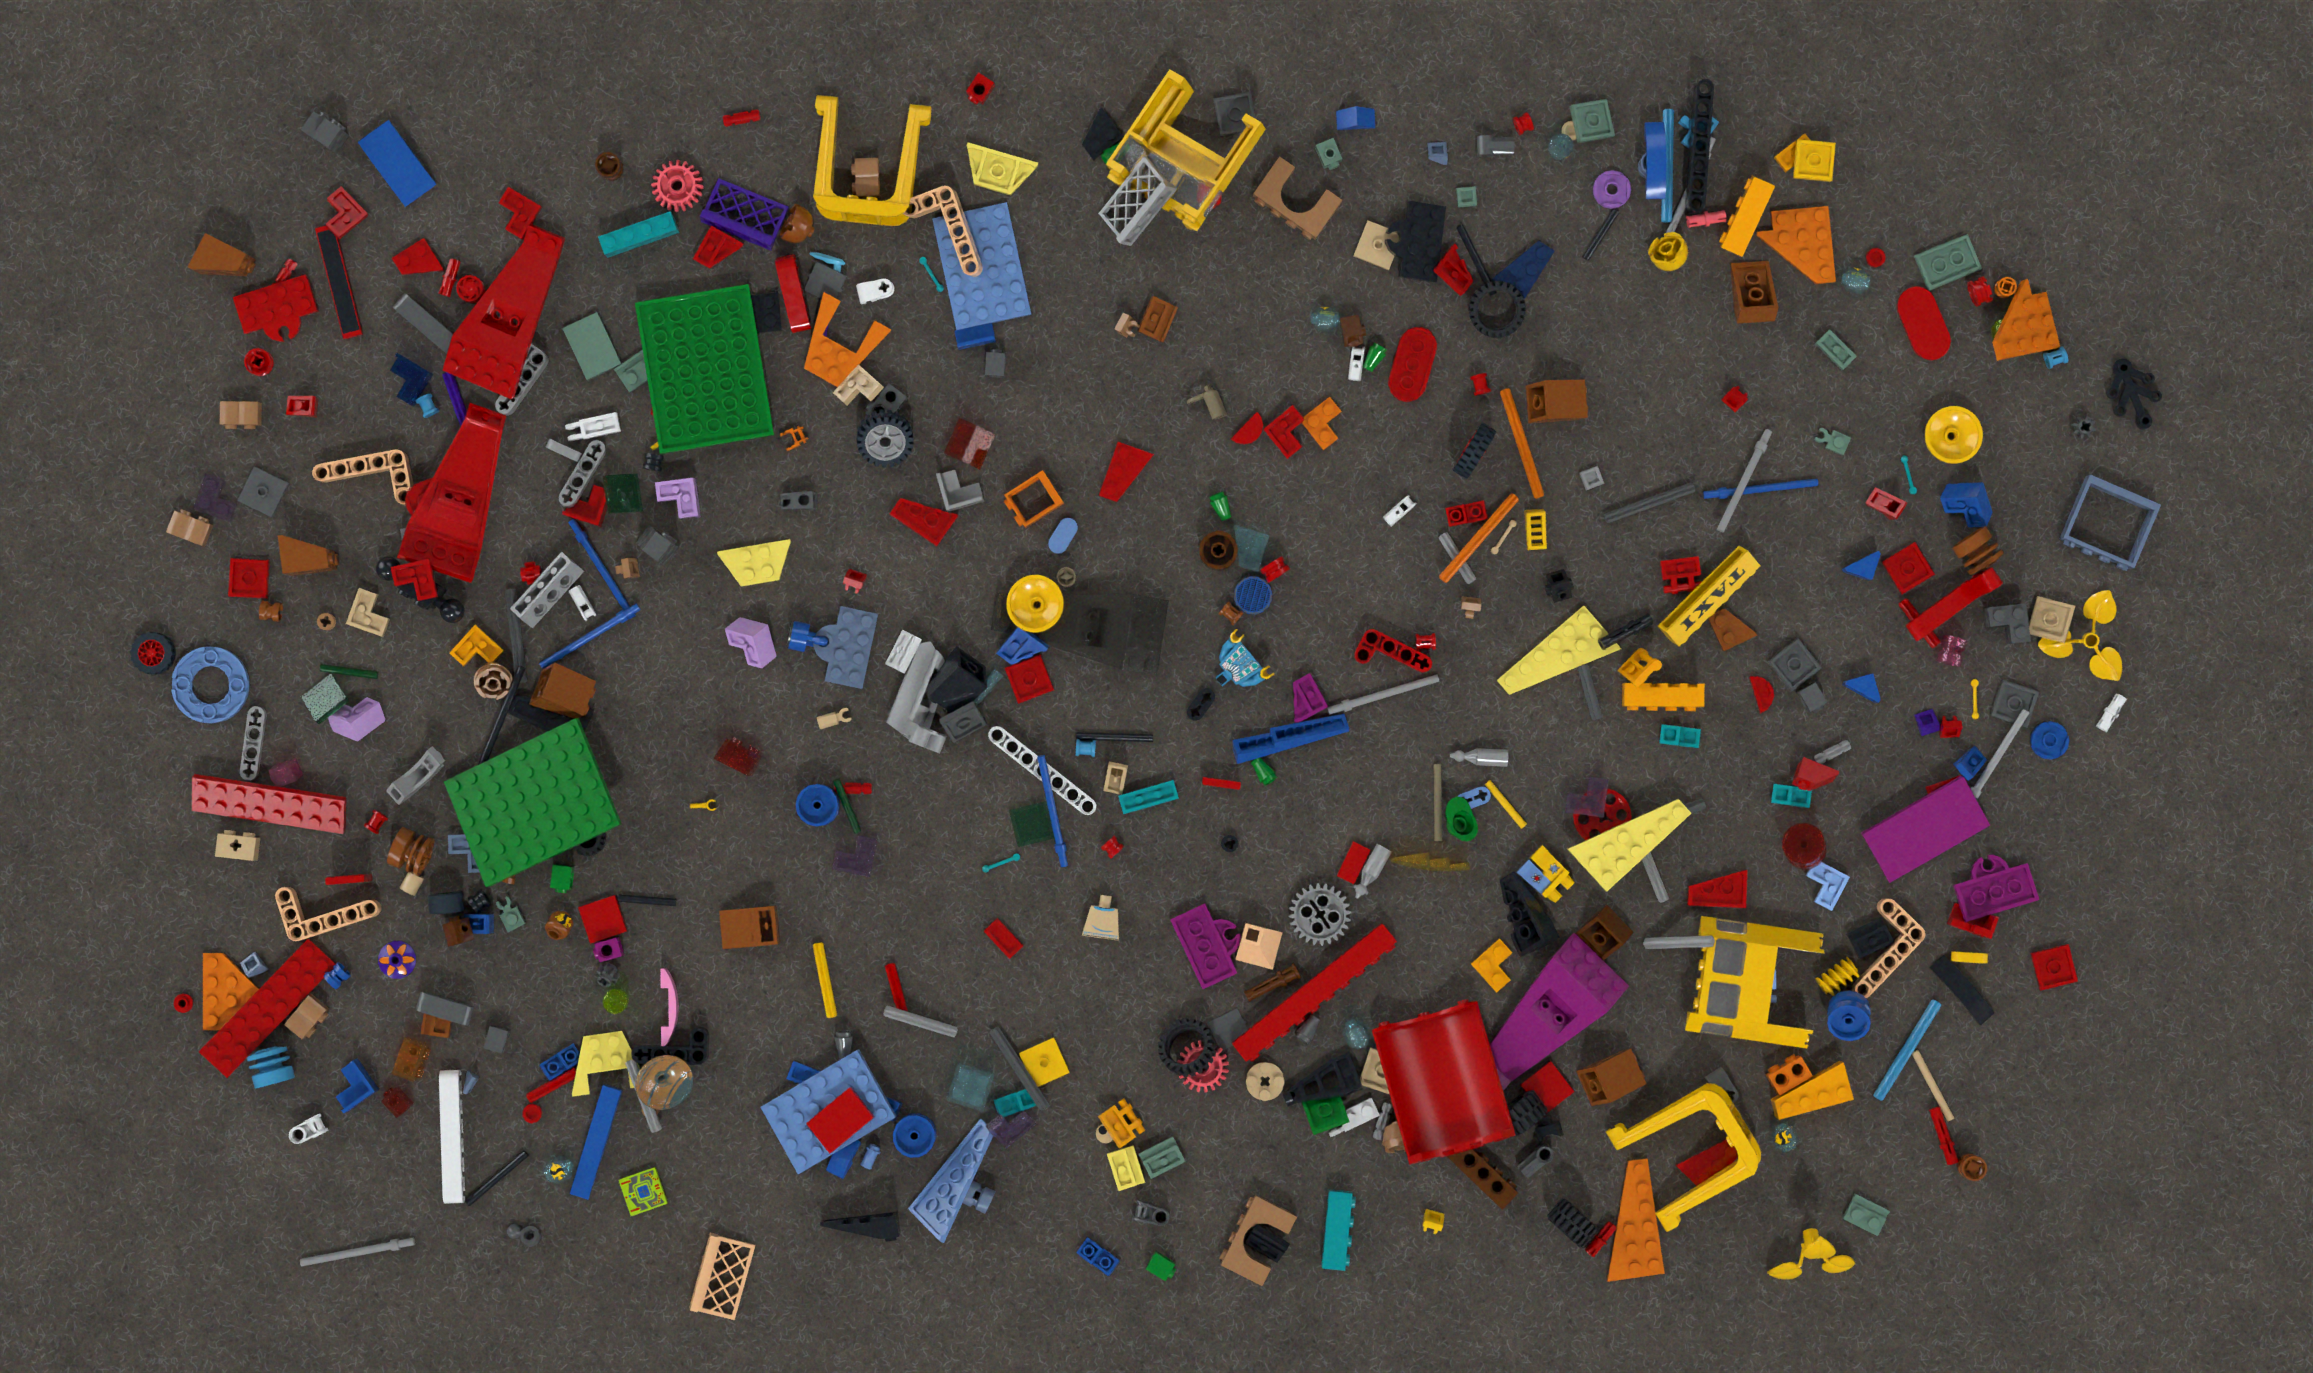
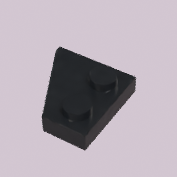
M1103 108L1099 109L1082 143V146L1093 160L1103 154V150L1114 146L1124 137Z

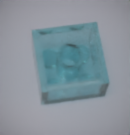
M958 1062L946 1100L983 1112L996 1073Z

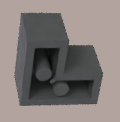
M313 111L301 131L337 154L349 137L345 132L346 128L334 119L329 121L331 118L322 112L317 114Z
M2026 603L1983 609L1985 628L2004 626L2006 644L2031 641Z

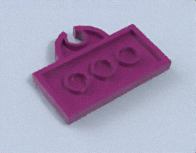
M1987 855V859L1992 863V868L1986 870L1983 867V858H1978L1970 871L1971 880L1953 885L1964 921H1971L2038 901L2039 896L2028 863L2009 868L2001 857Z
M1205 903L1170 919L1202 989L1237 974L1230 955L1237 950L1240 944V934H1236L1231 940L1226 939L1224 936L1227 929L1236 928L1234 923L1225 919L1213 920Z

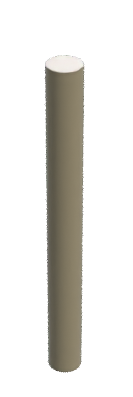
M1433 764L1434 841H1442L1441 764Z

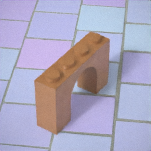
M1279 156L1253 193L1254 202L1261 207L1267 206L1270 208V213L1275 217H1283L1287 220L1285 223L1293 229L1296 227L1302 231L1301 234L1305 238L1316 240L1342 203V199L1326 189L1311 210L1304 213L1289 210L1282 201L1281 190L1295 171V167Z
M1255 1194L1254 1198L1250 1197L1245 1206L1248 1209L1245 1215H1240L1237 1221L1239 1227L1236 1232L1232 1231L1228 1239L1230 1245L1228 1249H1223L1219 1259L1222 1260L1221 1265L1263 1286L1271 1267L1251 1257L1246 1252L1243 1246L1244 1236L1249 1228L1261 1223L1269 1224L1289 1234L1297 1215Z

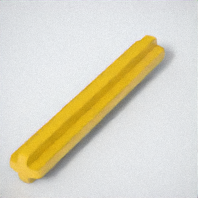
M822 942L813 944V950L827 1018H833L837 1016L824 945Z

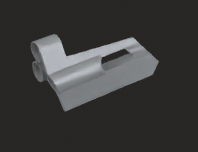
M931 641L919 644L909 664L886 723L909 739V742L940 754L947 736L930 729L938 704L931 702L930 699H923L934 668L938 672L945 660L939 651L934 648Z

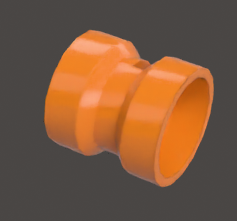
M2004 277L1994 285V293L2000 298L2011 296L2017 289L2016 281L2011 277Z

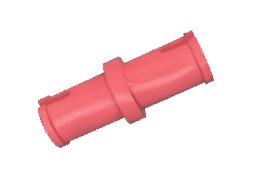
M1725 210L1710 213L1704 211L1702 214L1686 216L1688 228L1702 225L1708 227L1710 224L1726 222Z

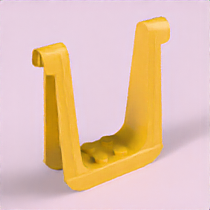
M817 95L815 108L817 109V114L823 116L813 198L816 201V207L820 214L827 219L885 226H898L905 223L910 217L903 213L907 209L909 214L912 212L910 198L913 197L920 126H928L930 124L931 106L910 104L894 195L885 201H878V198L875 197L858 199L859 197L856 195H847L846 198L833 193L838 97Z
M1713 1083L1704 1084L1629 1129L1623 1123H1618L1615 1125V1128H1610L1606 1131L1616 1150H1619L1697 1111L1708 1110L1717 1117L1715 1121L1719 1129H1724L1728 1135L1726 1137L1728 1144L1736 1148L1738 1159L1655 1213L1666 1232L1679 1225L1681 1213L1754 1175L1761 1160L1759 1144L1728 1093L1722 1087Z

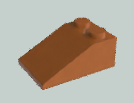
M1769 261L1731 263L1733 305L1737 324L1775 321L1778 303Z

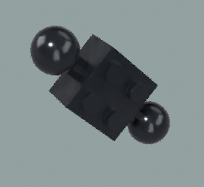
M391 556L381 558L376 565L377 575L385 581L393 580L391 567L400 565L399 561ZM436 582L438 597L422 601L417 600L414 583L397 586L399 588L398 593L406 598H414V603L419 607L427 610L429 608L435 609L436 607L440 609L441 617L448 623L459 622L465 614L464 605L459 600H446L443 598L447 589Z

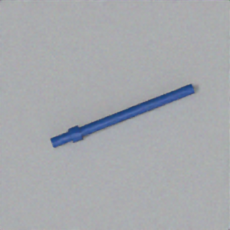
M1818 479L1746 486L1743 494L1818 486ZM1720 487L1718 490L1703 491V498L1719 497V499H1725L1728 496H1733L1736 488L1727 489L1726 487Z
M575 519L569 521L568 523L576 534L575 538L578 543L583 545L622 609L625 611L630 608L587 539L588 535L586 532L582 531ZM633 614L630 617H628L629 620L635 617L636 615Z
M636 603L625 611L621 610L616 613V616L541 661L539 663L542 669L550 666L618 623H624L629 620L628 617L641 610L639 605Z
M1045 755L1037 756L1056 843L1054 845L1055 852L1058 853L1060 866L1066 867L1068 866L1065 853L1067 848L1062 839Z

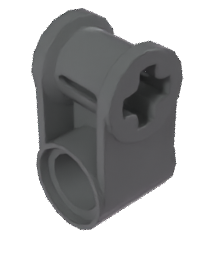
M1721 1066L1704 1077L1709 1083L1716 1084L1725 1091H1732L1731 1100L1733 1103L1737 1101L1738 1092Z
M1136 1200L1137 1208L1135 1215L1132 1216L1133 1220L1158 1226H1164L1168 1223L1170 1212L1167 1208L1150 1202ZM1164 1212L1167 1216L1166 1220H1157L1156 1213Z

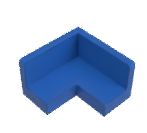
M1984 483L1947 484L1940 498L1945 513H1964L1968 527H1987L1992 515V508Z
M358 1058L352 1060L341 1069L351 1084L349 1088L336 1096L344 1108L341 1110L343 1114L349 1112L379 1090Z

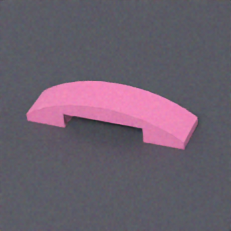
M662 968L661 988H668L669 1026L661 1027V1046H666L670 1042L676 1028L679 1003L674 980L668 969Z

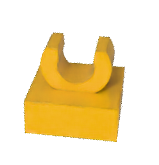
M1426 1209L1423 1219V1230L1427 1231V1228L1434 1229L1433 1234H1437L1443 1228L1445 1214Z

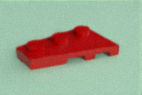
M1118 442L1099 496L1118 502L1154 454Z
M902 498L899 499L889 513L890 516L936 547L959 516L958 514L948 513Z
M1748 870L1688 886L1687 905L1746 908Z
M1725 1139L1676 1164V1166L1697 1186L1732 1164L1738 1158L1736 1148L1734 1146L1731 1147Z

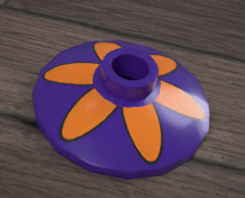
M392 941L381 949L378 955V964L380 970L386 976L392 979H401L413 971L416 965V955L409 944L402 941ZM395 956L399 959L397 964L393 962Z

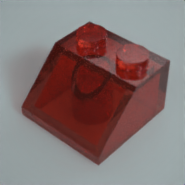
M959 418L944 454L981 470L995 435Z
M732 737L731 740L726 738L714 759L747 776H753L762 758V755L759 754L760 750L749 746V748L742 746L743 742L735 737Z

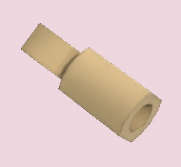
M843 708L837 714L832 712L818 716L819 728L824 729L838 725L839 721L850 722L852 718L845 719L843 717V713L849 711V708Z

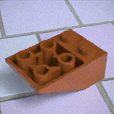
M777 905L719 911L723 949L780 944Z

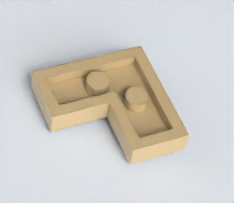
M857 365L835 389L833 394L848 406L859 392L872 401L884 387L860 365Z
M359 588L346 624L384 637L390 619L372 613L378 594Z

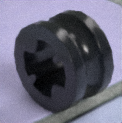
M1227 835L1222 839L1221 846L1226 852H1233L1238 848V840L1232 835ZM1228 838H1231V841L1233 839L1235 841L1232 849L1224 846Z

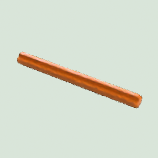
M1509 388L1500 391V395L1533 496L1537 499L1544 496L1542 485L1511 390Z
M1511 493L1439 575L1443 582L1447 583L1519 501L1515 494Z

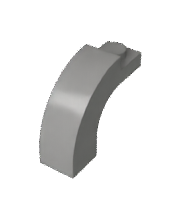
M432 746L409 771L392 782L386 791L398 805L415 794L442 769L445 760L441 753Z

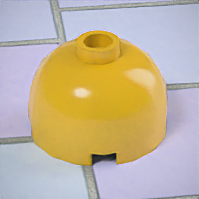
M1668 232L1664 234V237L1660 239L1657 237L1652 242L1648 253L1651 261L1658 269L1674 271L1686 262L1688 247L1680 234Z

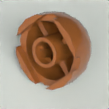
M794 204L789 211L792 214H790L787 221L785 219L782 225L780 238L790 243H800L806 237L810 238L815 227L812 226L813 217L810 212L804 207Z

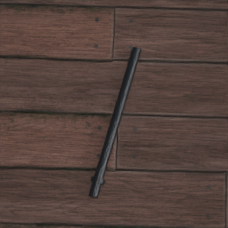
M522 666L517 668L509 692L505 697L478 765L488 761L525 672L526 668Z

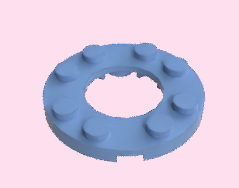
M201 647L187 653L178 662L172 674L171 691L176 705L186 716L198 722L219 723L230 719L241 710L249 694L250 681L244 664L235 654L223 648ZM209 666L220 668L229 679L227 695L218 703L213 704L203 703L194 694L192 686L197 672Z

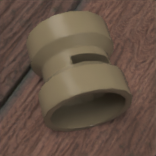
M1069 567L1061 568L1057 573L1058 583L1063 587L1072 586L1076 581V574L1073 569Z

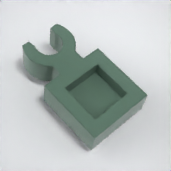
M1819 428L1818 431L1822 432L1824 437L1822 439L1815 437L1814 440L1818 443L1826 442V449L1843 456L1851 437L1835 430L1830 435L1826 429Z
M506 896V906H502L500 901H497L496 905L500 910H503L504 913L499 916L507 932H511L526 924L518 907L512 909V901L509 896Z

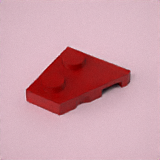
M425 238L392 257L393 262L402 275L440 272L444 270Z

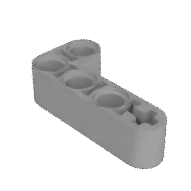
M533 344L530 345L518 383L521 392L515 395L513 398L515 399L514 402L500 395L495 403L496 410L503 415L509 416L514 413L548 365V356ZM537 355L543 356V361L540 364H535L534 360ZM531 370V378L525 380L523 377L524 373ZM502 404H507L509 409H504Z

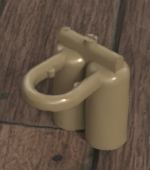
M1209 385L1204 387L1206 392L1186 401L1187 404H1191L1204 399L1212 420L1227 416L1218 391L1213 390Z

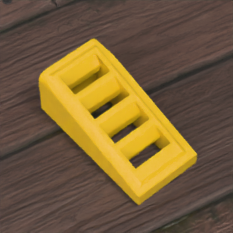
M1544 509L1525 510L1527 550L1547 549L1546 511ZM1531 516H1540V519L1531 520ZM1531 524H1541V527L1531 528ZM1531 532H1541V535L1531 536ZM1542 539V543H1531V540Z

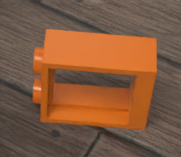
M1043 470L1004 494L1006 498L1004 500L1005 505L1009 511L1011 509L1014 510L1016 513L1014 519L1019 526L1023 525L1025 528L1064 504ZM1040 480L1054 504L1026 521L1012 497Z

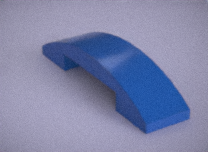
M1645 122L1646 199H1665L1666 137L1664 122Z

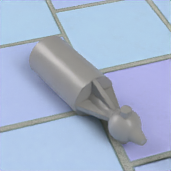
M1477 748L1467 753L1458 750L1450 754V757L1458 762L1465 759L1479 766L1507 767L1508 750Z
M1376 844L1362 869L1361 884L1354 885L1355 897L1357 899L1361 895L1369 893L1366 886L1378 878L1392 853L1379 844Z

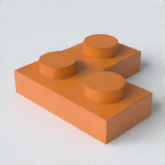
M1331 397L1304 416L1306 420L1302 422L1303 426L1322 450H1325L1338 439L1327 423L1342 411Z

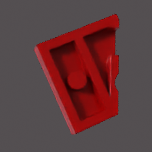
M711 226L693 260L711 269L742 248L744 244Z
M1454 243L1433 271L1461 296L1472 284L1473 279L1470 272L1467 271L1464 259L1460 260L1456 251L1458 247Z

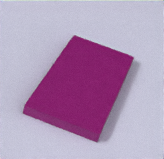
M1961 775L1861 832L1887 881L1891 883L1987 828L1990 824L1965 778Z

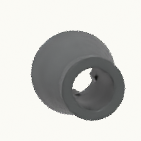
M1310 1015L1298 1028L1295 1037L1308 1045L1310 1041H1313L1320 1020Z
M837 1030L834 1039L838 1057L843 1059L850 1054L853 1035L851 1030Z

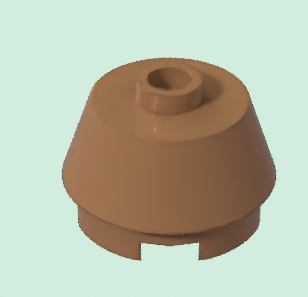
M489 662L475 673L474 686L483 698H496L498 700L509 692L513 679L511 673L502 664Z
M1397 1121L1384 1128L1382 1145L1385 1146L1386 1153H1395L1394 1149L1406 1152Z

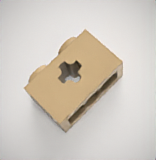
M224 830V833H218L215 857L258 861L260 838L255 837V833L243 832V836L236 835V831ZM238 842L241 844V848L234 846V844Z

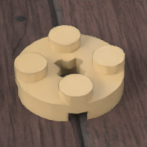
M1269 1062L1253 1065L1246 1077L1249 1093L1262 1101L1276 1098L1282 1092L1284 1086V1077L1280 1068ZM1262 1076L1264 1078H1266L1267 1076L1270 1078L1268 1081L1270 1084L1268 1086L1260 1085V1083L1262 1082L1260 1078Z

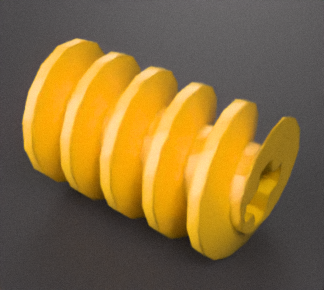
M1847 956V962L1842 959L1840 960L1841 966L1838 964L1834 965L1835 971L1829 968L1828 975L1822 973V980L1818 977L1815 978L1826 995L1829 993L1834 996V988L1840 992V984L1847 987L1845 980L1853 982L1852 975L1857 978L1860 977L1857 968Z

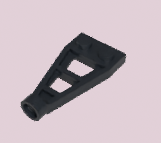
M1348 1052L1329 1060L1289 1090L1282 1092L1289 1107L1300 1102L1347 1096L1362 1090L1363 1086ZM1334 1071L1337 1073L1340 1085L1336 1088L1327 1089L1322 1084V1078L1329 1072ZM1317 1081L1320 1091L1307 1095L1304 1091L1305 1085Z

